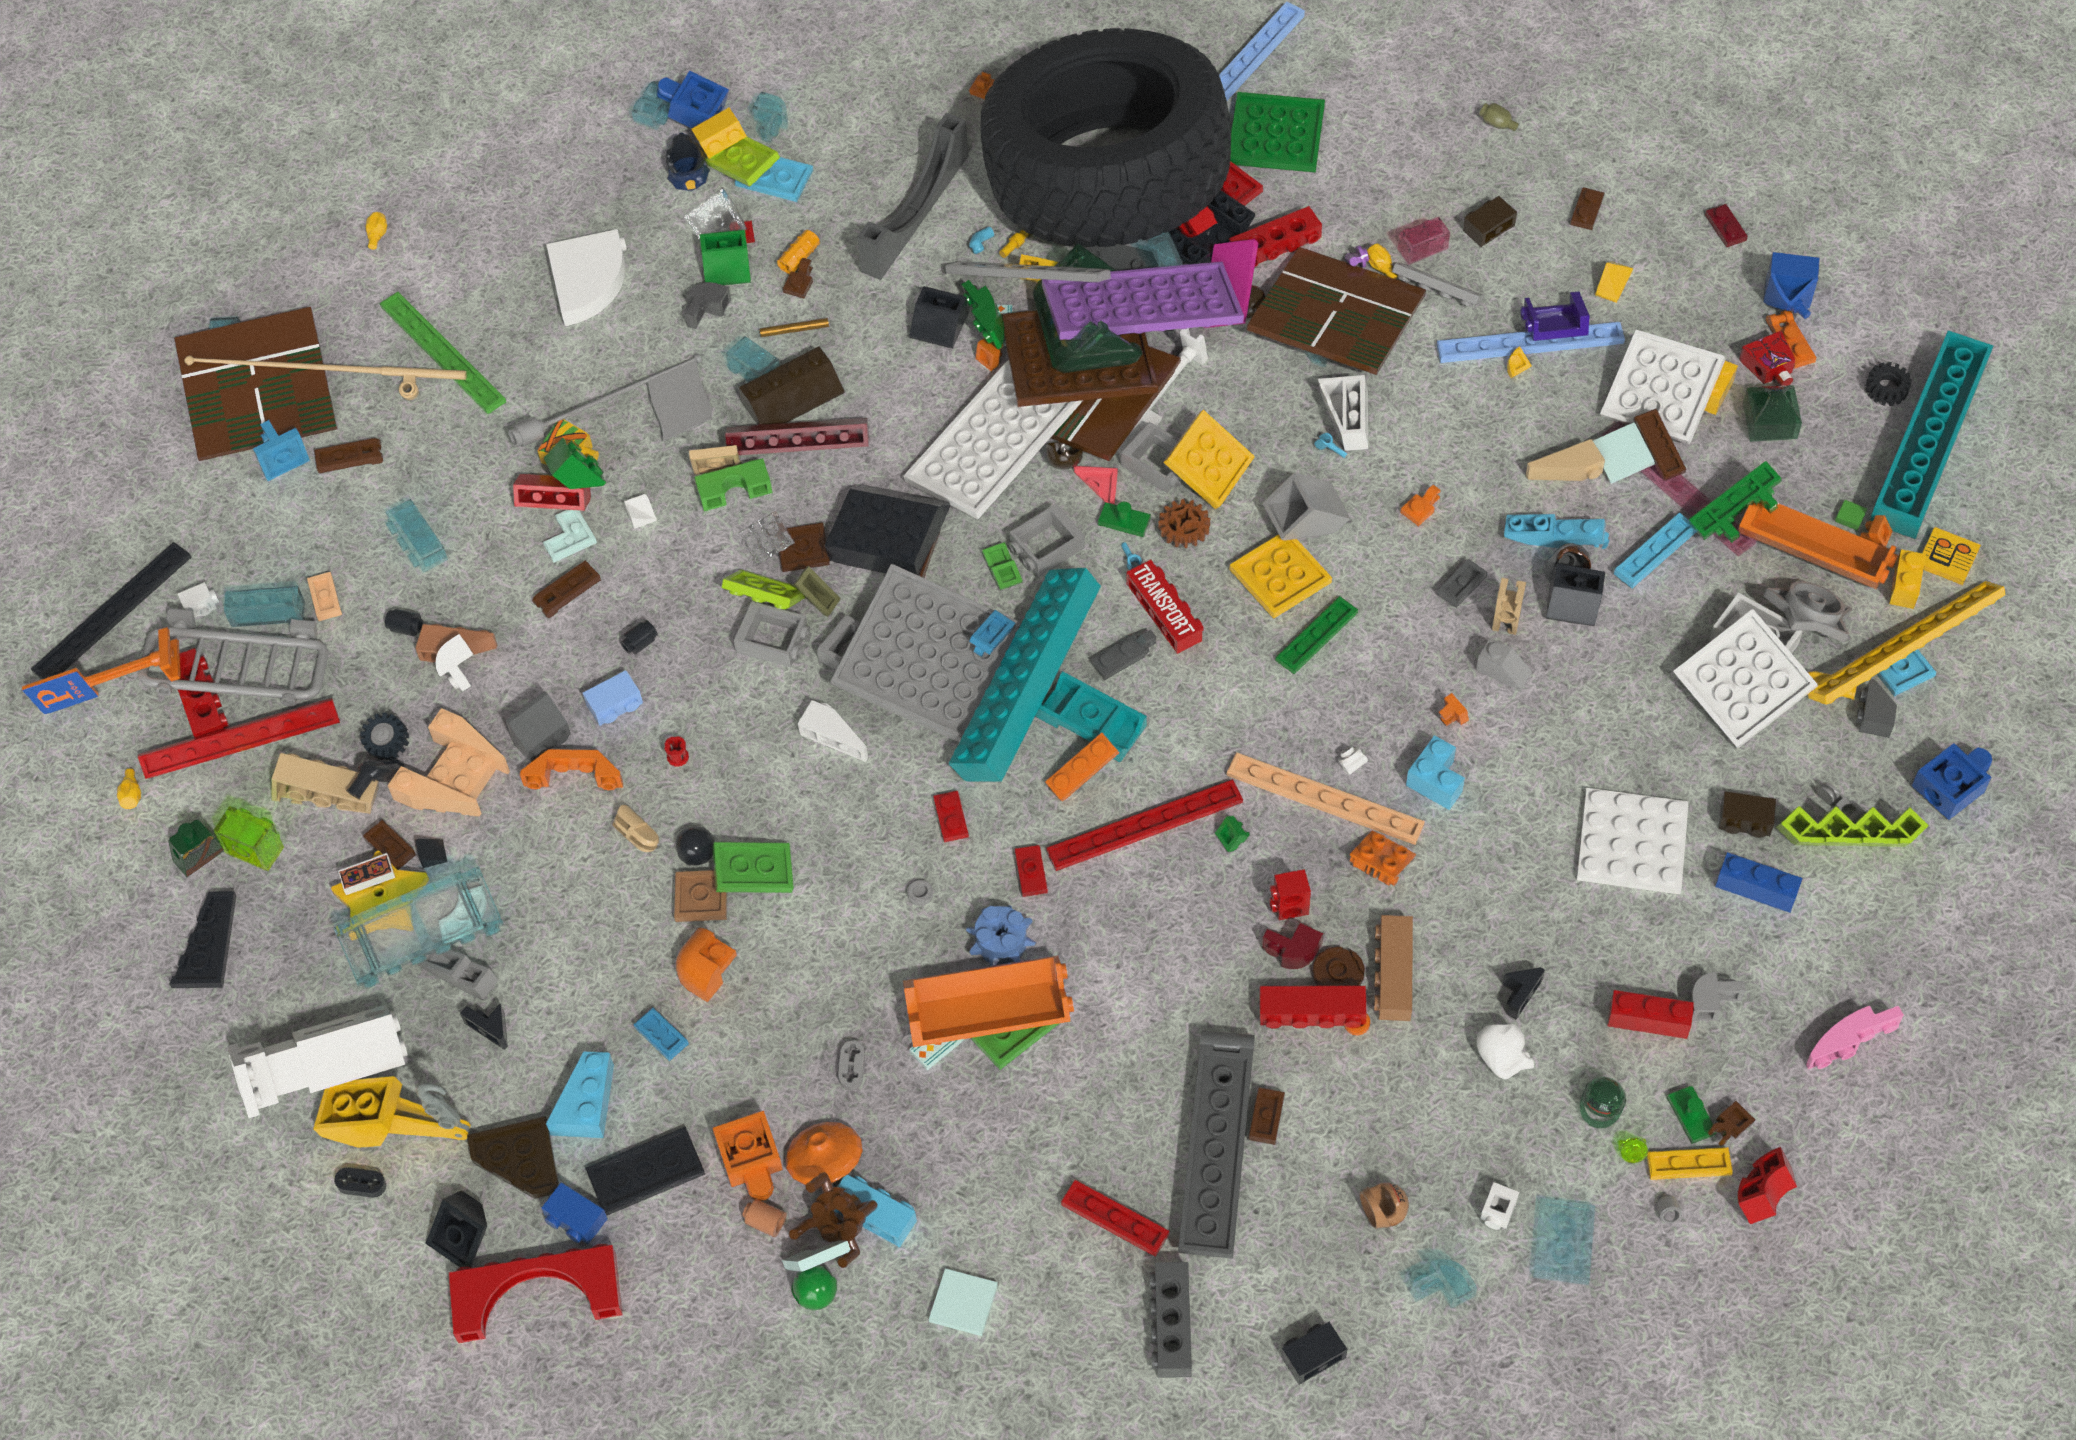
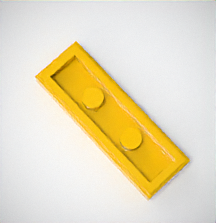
M1729 1147L1652 1151L1646 1154L1650 1180L1729 1176L1733 1173Z

